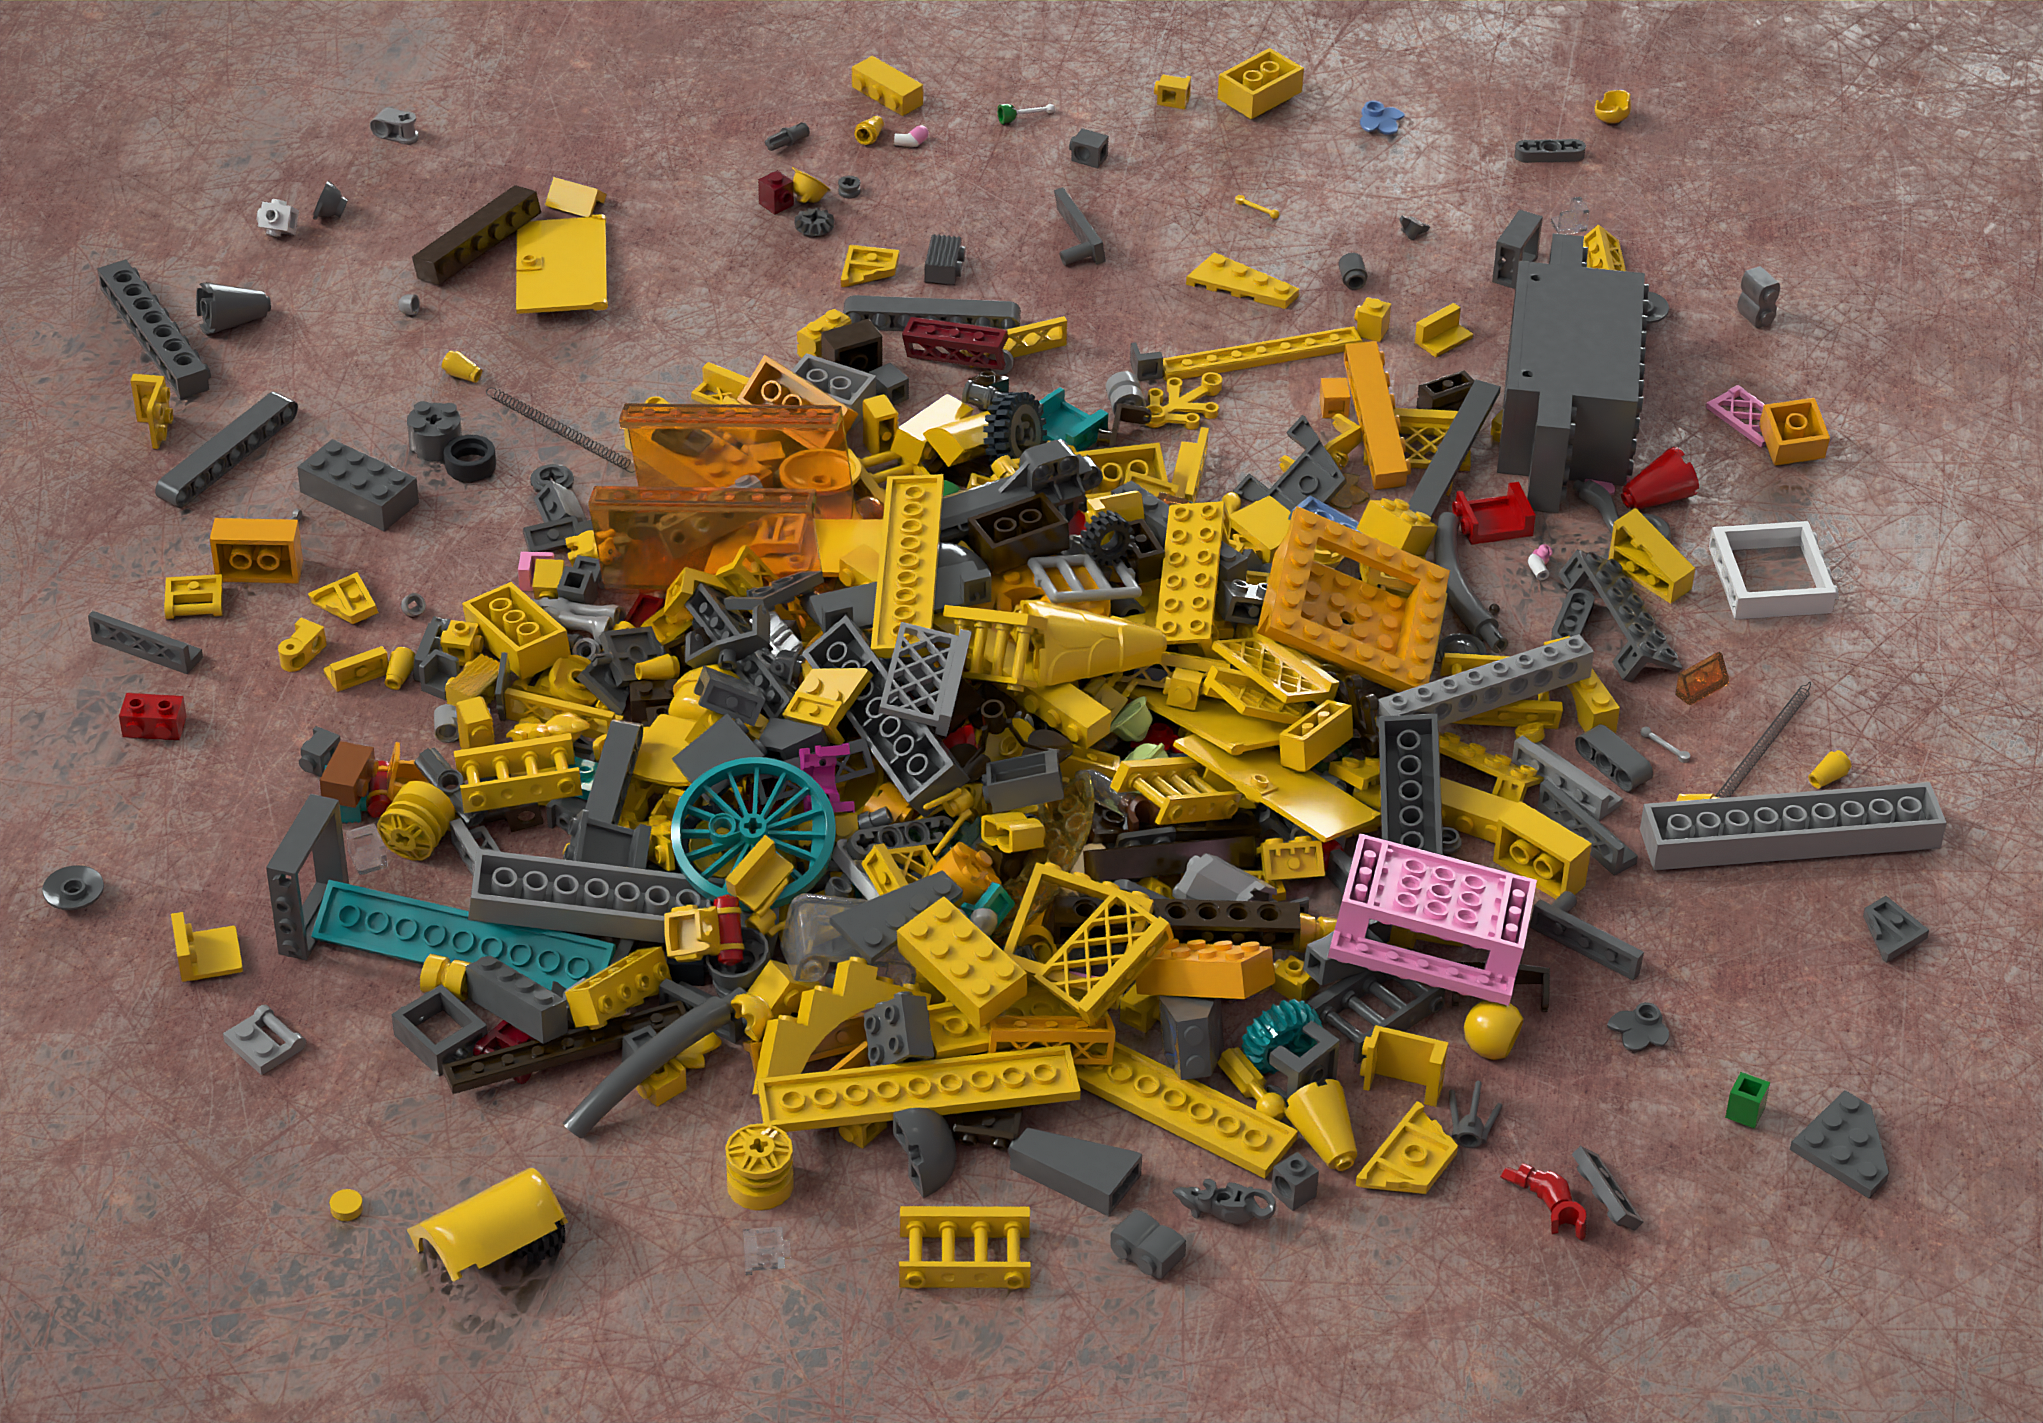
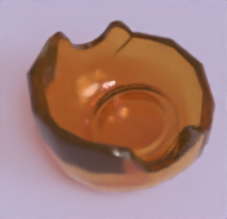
M866 496L855 502L863 519H883L885 504L879 499Z

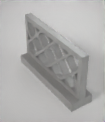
M901 622L878 713L935 726V734L947 737L972 632L960 629L959 636ZM904 633L917 636L920 641L910 644L904 637ZM942 642L950 644V647L939 652L933 643ZM926 647L932 655L922 659L916 650ZM909 654L915 662L905 666L899 657ZM938 661L944 669L934 673L928 664ZM921 668L927 676L917 680L911 671ZM904 675L909 684L899 687L894 678ZM933 682L938 691L928 694L923 686ZM915 689L921 698L911 701L905 693ZM898 696L905 705L897 707L887 704V701ZM927 703L934 711V714L922 713L917 707Z

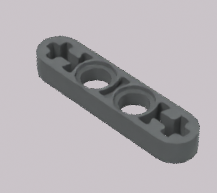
M937 816L856 831L847 840L846 850L852 858L864 860L874 845L884 844L881 838L882 834L891 835L895 841L894 847L886 846L887 849L926 845L928 849L936 848L944 837L943 833L937 832L930 836V832H933L939 826V829L945 830L947 834L954 825V822L946 816ZM914 829L918 831L921 835V842L912 841L908 836V830ZM873 840V844L868 845L865 849L856 844L858 841L861 844H867Z

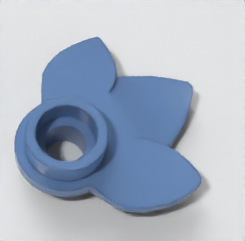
M1368 101L1362 108L1360 125L1367 132L1377 129L1382 134H1395L1398 131L1396 120L1405 117V114L1393 107L1384 108V105L1379 101Z

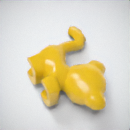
M569 712L555 715L546 723H542L538 717H527L521 719L506 734V738L512 737L513 742L571 733L572 742L574 743L585 730L590 728V723Z

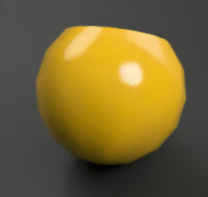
M1483 1000L1473 1006L1466 1017L1464 1024L1465 1039L1471 1049L1484 1058L1492 1060L1506 1058L1519 1035L1524 1019L1519 1010L1510 1003L1508 1006Z

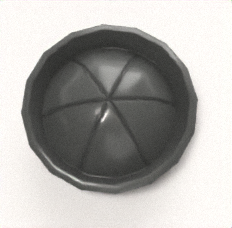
M1463 633L1444 637L1439 642L1437 649L1441 661H1443L1444 653L1486 655L1487 652L1485 644L1480 639Z

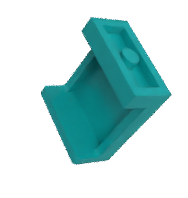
M1061 387L1047 394L1046 397L1039 401L1044 405V414L1041 418H1046L1043 430H1047V436H1043L1044 441L1061 439L1068 445L1074 446L1076 451L1079 452L1086 450L1097 442L1099 429L1108 431L1109 413L1099 409L1091 416L1065 401V389Z

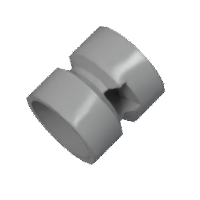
M1127 371L1118 372L1107 380L1106 392L1114 415L1117 403L1146 407V401L1135 374Z

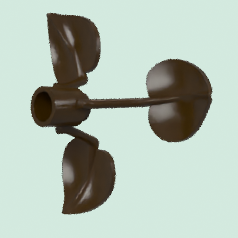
M985 681L977 690L985 702L981 704L977 713L968 716L970 724L976 729L982 730L980 748L977 750L974 745L963 743L949 749L971 779L966 784L976 782L982 779V774H986V763L991 762V759L983 753L986 750L989 732L997 735L1004 732L1005 728H1009L1019 744L1025 747L1022 756L1056 749L1060 764L1070 757L1074 751L1072 743L1066 737L1052 730H1035L1029 735L1028 742L1023 740L1011 720L1016 713L1014 700Z

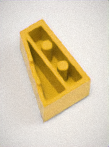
M1636 508L1614 522L1609 559H1614L1620 563L1623 568L1622 572L1626 576L1670 604L1692 590L1696 568Z

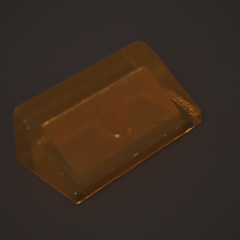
M1716 652L1679 673L1675 695L1686 704L1693 705L1728 685L1729 676L1722 653Z

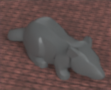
M1205 1179L1203 1182L1205 1190H1200L1197 1187H1178L1173 1190V1194L1181 1201L1182 1205L1191 1210L1194 1218L1200 1217V1214L1204 1212L1213 1214L1231 1224L1240 1225L1249 1222L1254 1217L1260 1220H1267L1276 1211V1201L1270 1192L1264 1189H1253L1252 1186L1247 1188L1233 1182L1227 1183L1226 1188H1218L1215 1181ZM1254 1196L1265 1199L1268 1206L1265 1209H1261Z

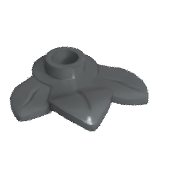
M1641 1003L1633 1011H1619L1608 1021L1607 1027L1609 1029L1623 1033V1046L1629 1051H1641L1650 1042L1657 1046H1664L1669 1039V1030L1662 1023L1660 1009L1652 1003Z

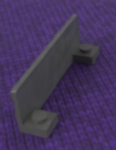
M1577 549L1558 574L1568 591L1581 589L1590 578L1626 636L1627 644L1612 661L1622 679L1632 682L1647 662L1680 672L1683 667L1677 659V653L1666 642L1667 638L1656 626L1655 618L1648 613L1644 607L1643 599L1634 591L1633 583L1622 572L1621 564L1614 559L1607 560L1601 558L1594 552L1587 553Z
M974 561L937 568L934 614L944 612L945 605L969 607L991 602L992 576L989 570L983 569L978 571ZM877 582L810 596L811 607L823 633L827 632L845 615L861 630L873 628Z

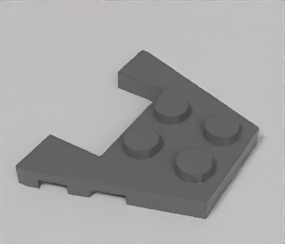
M1302 415L1287 431V435L1303 447L1305 451L1269 489L1251 474H1248L1233 490L1241 499L1253 503L1270 495L1291 512L1292 509L1309 496L1328 504L1347 482L1306 417Z

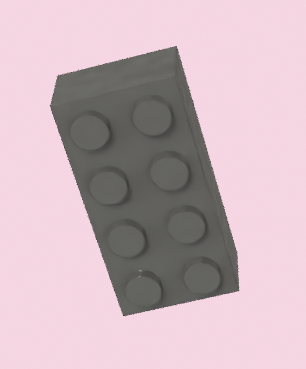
M334 439L330 440L297 467L301 493L382 531H386L419 503L416 477Z

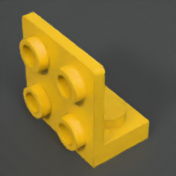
M1312 836L1295 837L1289 843H1283V838L1267 839L1265 842L1260 843V847L1256 848V857H1262L1264 882L1325 876L1322 841H1313Z
M183 912L171 914L182 982L243 971L235 926L193 932L191 923L185 924Z

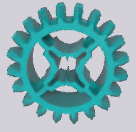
M1292 999L1289 1002L1283 1000L1277 1006L1272 1004L1269 1010H1262V1015L1258 1018H1253L1254 1023L1246 1027L1247 1033L1242 1036L1244 1041L1241 1045L1244 1050L1243 1053L1261 1074L1270 1072L1274 1075L1279 1070L1273 1067L1269 1060L1270 1053L1278 1046L1285 1047L1300 1058L1318 1044V1041L1302 1030L1311 1020L1323 1028L1318 1018L1319 1015L1304 1001L1298 1002L1296 999Z

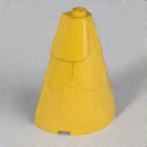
M1021 600V606H1016L1014 609L1015 613L1048 618L1047 630L1034 629V634L1030 635V639L1035 646L1031 673L1038 686H1052L1161 663L1162 652H1165L1167 648L1166 636L1162 634L1160 629L1120 617L1111 616L1109 618L1085 610L1080 611L1038 600ZM1013 627V631L1010 634L1017 645L1019 632L1016 631L1017 627Z

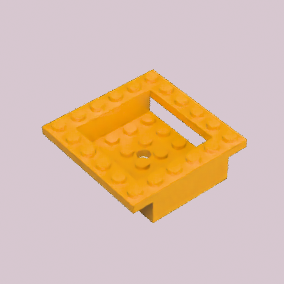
M1296 506L1292 513L1288 533L1274 554L1256 633L1353 674L1358 673L1361 677L1389 689L1403 692L1429 683L1450 570ZM1316 544L1416 587L1406 600L1313 561ZM1342 618L1347 620L1350 625L1343 623Z

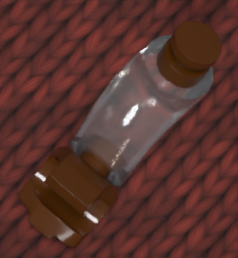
M1094 769L1079 770L1075 772V778L1070 779L1069 783L1063 782L1064 801L1066 803L1072 802L1074 797L1076 800L1082 798L1085 802L1092 801L1127 817L1129 832L1139 831L1140 822H1146L1155 828H1162V825H1158L1155 822L1160 811L1157 805L1144 795L1135 796L1130 792L1117 793L1110 787L1112 779Z

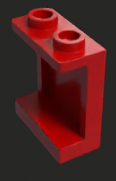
M1519 481L1508 483L1507 495L1467 501L1464 492L1457 491L1456 501L1452 503V511L1459 518L1462 534L1467 536L1471 545L1533 536L1536 514Z

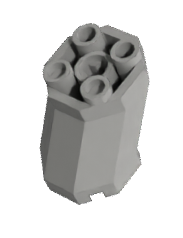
M1204 854L1201 858L1197 855L1192 857L1187 864V870L1182 880L1175 886L1172 892L1175 899L1277 902L1272 898V894L1277 895L1276 888L1225 862L1218 856Z

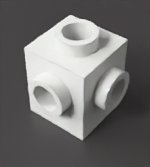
M272 199L271 203L262 202V207L257 212L258 227L266 230V235L281 237V233L295 235L299 210L292 206H287V202Z

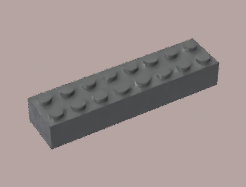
M845 615L802 652L813 669L866 668L873 674L845 715L860 736L866 738L869 749L906 801L924 818L940 806L924 810L923 806L952 792L957 787L961 788L971 780L939 735L935 734V730L931 725L878 713L889 666L883 658H878L871 650L870 640L848 616ZM894 678L895 682L899 685V687H902V684L898 681V679ZM905 693L909 697V699L913 701L908 693ZM898 696L887 701V704L897 707L905 705Z

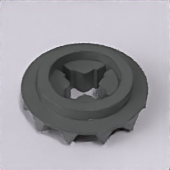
M818 207L813 210L807 208L806 211H799L798 216H795L794 225L802 234L819 236L830 232L834 228V217L828 213V210H819Z
M558 464L541 466L534 470L530 477L531 486L534 487L535 492H540L550 481L551 477H553L556 483L567 489L572 488L574 481L572 471Z

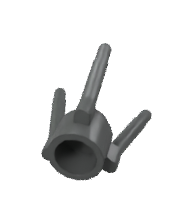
M1476 1081L1470 1115L1464 1116L1460 1122L1455 1091L1453 1089L1449 1090L1453 1123L1452 1138L1456 1139L1461 1146L1466 1148H1476L1481 1143H1487L1488 1133L1502 1108V1104L1497 1103L1485 1126L1483 1125L1482 1120L1477 1116L1481 1081Z

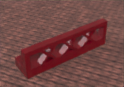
M911 317L902 333L906 354L909 358L1004 370L1006 366L1003 348L1009 338L1006 329ZM913 343L919 344L925 350L914 349ZM935 347H943L949 353H942ZM960 350H966L973 356H965ZM984 353L995 354L996 360L989 359Z

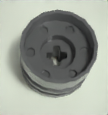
M741 927L744 961L728 966L719 963L717 955H705L706 964L713 978V984L719 998L726 996L738 987L744 989L747 993L769 960H773L768 941L761 932L754 928Z

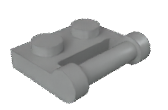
M266 1004L259 1006L254 1015L223 1033L224 1042L261 1075L299 1053L306 1045V1039L301 1034L292 1032L274 1016V1011ZM267 1025L286 1043L279 1046L260 1028Z

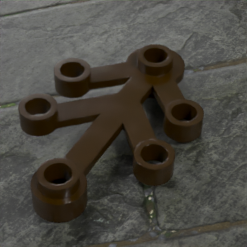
M1329 670L1325 671L1334 679L1339 681L1336 673L1330 672ZM1358 673L1347 675L1344 683L1348 690L1349 701L1339 688L1334 700L1352 705L1353 729H1357L1361 737L1357 732H1353V737L1344 743V747L1348 751L1361 749L1366 757L1378 758L1380 757L1379 732L1376 729L1374 711L1379 707L1378 699L1371 693L1362 696L1359 700L1358 690H1361L1363 687L1362 677ZM1361 708L1364 711L1365 722L1363 721Z

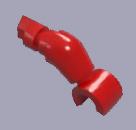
M1525 1163L1521 1164L1518 1170L1511 1167L1504 1169L1500 1175L1501 1179L1525 1189L1530 1186V1191L1537 1193V1197L1545 1202L1551 1212V1234L1559 1233V1226L1567 1223L1575 1225V1235L1581 1241L1585 1239L1586 1211L1582 1205L1573 1202L1568 1182L1561 1175L1551 1170L1547 1172L1538 1170L1535 1172V1167Z

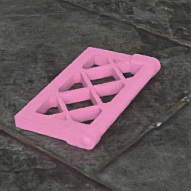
M1740 385L1734 386L1726 393L1706 403V408L1756 445L1761 448L1766 446L1763 436L1757 433L1761 432L1759 425H1752V420H1760L1761 413H1752V408L1762 412L1763 405L1765 404L1745 391ZM1738 397H1741V398L1744 399V400H1734V399H1736V398H1738ZM1721 406H1731L1730 411H1726ZM1734 406L1749 407V413L1735 412L1733 408ZM1739 419H1749V424H1744Z

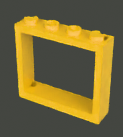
M1036 862L1004 952L1027 973V981L1039 984L1035 981L1034 976L1045 964L1014 954L1042 880L1101 900H1106L1117 889L1151 914L1153 912V900L1149 899V896L1139 891H1132L1130 893L1121 890L1118 885L1112 882L1104 881L1099 883L1091 880L1084 873L1074 872V874L1062 871V868L1056 864L1048 862L1040 864ZM1117 901V902L1115 903V904H1117V905L1126 907L1125 905H1123V904H1122L1121 902H1119V901ZM1146 920L1136 921L1132 933L1145 932L1148 922ZM1129 942L1127 944L1125 952L1129 949ZM1053 970L1046 979L1052 983L1065 981V973L1063 970ZM1069 973L1070 980L1086 979L1085 977ZM1087 986L1070 988V995L1083 999L1088 993ZM1123 993L1109 1008L1118 1009Z

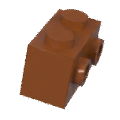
M340 741L319 780L321 796L339 800V805L356 808L361 797L366 796L368 783L371 778H374L378 772L379 763L378 760H375L374 747Z

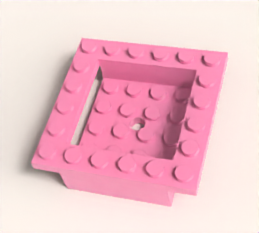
M1359 834L1328 958L1335 959L1341 963L1362 966L1371 971L1392 974L1401 979L1422 982L1431 987L1452 990L1461 995H1471L1486 999L1489 1002H1497L1509 1006L1516 973L1524 950L1537 880ZM1373 919L1383 924L1407 928L1413 932L1434 935L1443 940L1464 943L1473 948L1486 949L1488 953L1485 968L1482 970L1366 939L1365 934L1369 920Z

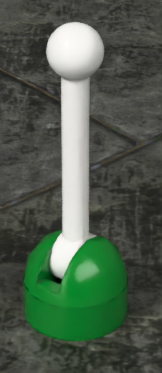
M1000 104L997 114L999 122L1006 124L1013 122L1017 115L1038 112L1051 114L1055 111V106L1048 104L1046 107L1016 110L1011 104Z

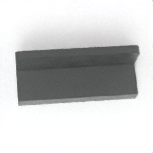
M666 978L659 985L660 1006L681 1000L688 1012L713 997L684 981L677 984ZM736 1011L731 1014V1020L728 1024L714 1031L716 1035L734 1044L745 1035L744 1030L747 1026L745 1018H735Z

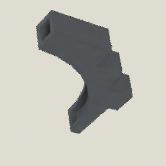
M1341 849L1330 851L1326 876L1344 895L1353 859ZM1370 919L1365 938L1381 943L1389 942L1392 924L1387 925ZM1334 931L1324 938L1307 944L1303 970L1321 986L1369 970L1362 966L1341 963L1335 959L1328 958Z

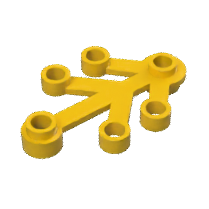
M1214 372L1204 374L1201 379V386L1179 397V393L1182 392V380L1176 377L1169 378L1167 380L1169 404L1165 406L1160 405L1163 402L1164 392L1159 388L1150 389L1147 399L1150 405L1146 406V408L1151 410L1152 415L1151 422L1145 425L1151 428H1158L1166 423L1184 424L1186 429L1195 430L1200 424V416L1196 413H1203V416L1207 419L1217 418L1219 414L1218 404L1214 402H1192L1204 395H1217L1222 389V376ZM1174 412H1194V413H1187L1186 415H1184V414H1172V413H1174Z

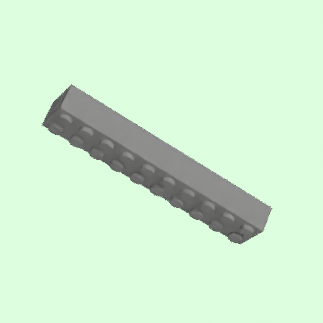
M1930 782L1649 803L1643 806L1640 832L1653 870L1937 849L1941 848L1947 822Z
M477 849L468 920L666 943L665 913L671 912L672 908L686 905L708 908L713 906L714 902L698 893L684 875L679 873ZM712 877L707 880L720 888H723L726 882L725 879ZM780 907L771 909L777 917L775 925L779 923ZM742 911V914H740L741 927H746L745 920L754 911ZM778 932L772 938L767 934L764 935L768 941L772 956Z

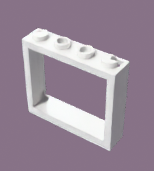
M1808 521L1712 527L1709 550L1734 619L1832 613L1834 601L1838 599V588L1832 583L1831 570L1824 563L1823 550H1819L1817 535L1815 532H1812ZM1801 546L1817 588L1747 592L1732 550Z

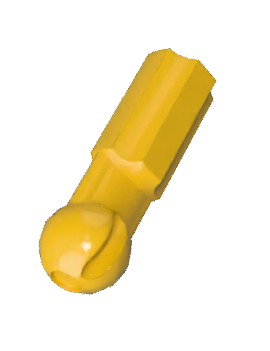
M1228 1048L1221 1054L1217 1064L1245 1098L1254 1097L1257 1101V1111L1280 1121L1286 1115L1283 1110L1284 1107L1287 1108L1284 1099L1279 1094L1267 1092L1264 1089L1266 1080L1240 1048Z

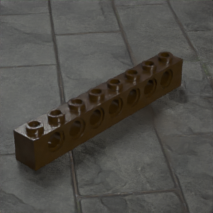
M1055 896L1054 944H1065L1105 900L1095 897ZM1152 899V915L1156 918L1162 917L1169 922L1174 936L1173 939H1178L1179 943L1187 944V942L1192 940H1205L1206 944L1214 945L1215 942L1232 941V945L1241 946L1242 943L1259 942V946L1272 947V949L1299 950L1301 930L1300 902ZM1114 904L1109 910L1110 917L1127 915L1126 907ZM1132 921V930L1136 921ZM1127 922L1110 924L1111 936L1128 934ZM1106 925L1094 926L1089 931V939L1106 937ZM1128 941L1112 943L1111 945L1127 946Z

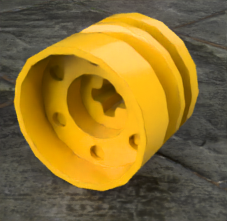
M410 781L402 786L394 797L392 804L387 807L377 823L378 835L382 842L398 856L412 861L424 860L432 854L441 837L450 828V821H453L456 817L455 807L450 798L432 784L422 781Z
M763 1123L750 1124L734 1132L729 1137L725 1146L728 1194L735 1203L751 1210H770L782 1205L790 1197L794 1188L791 1139L786 1132L778 1127Z

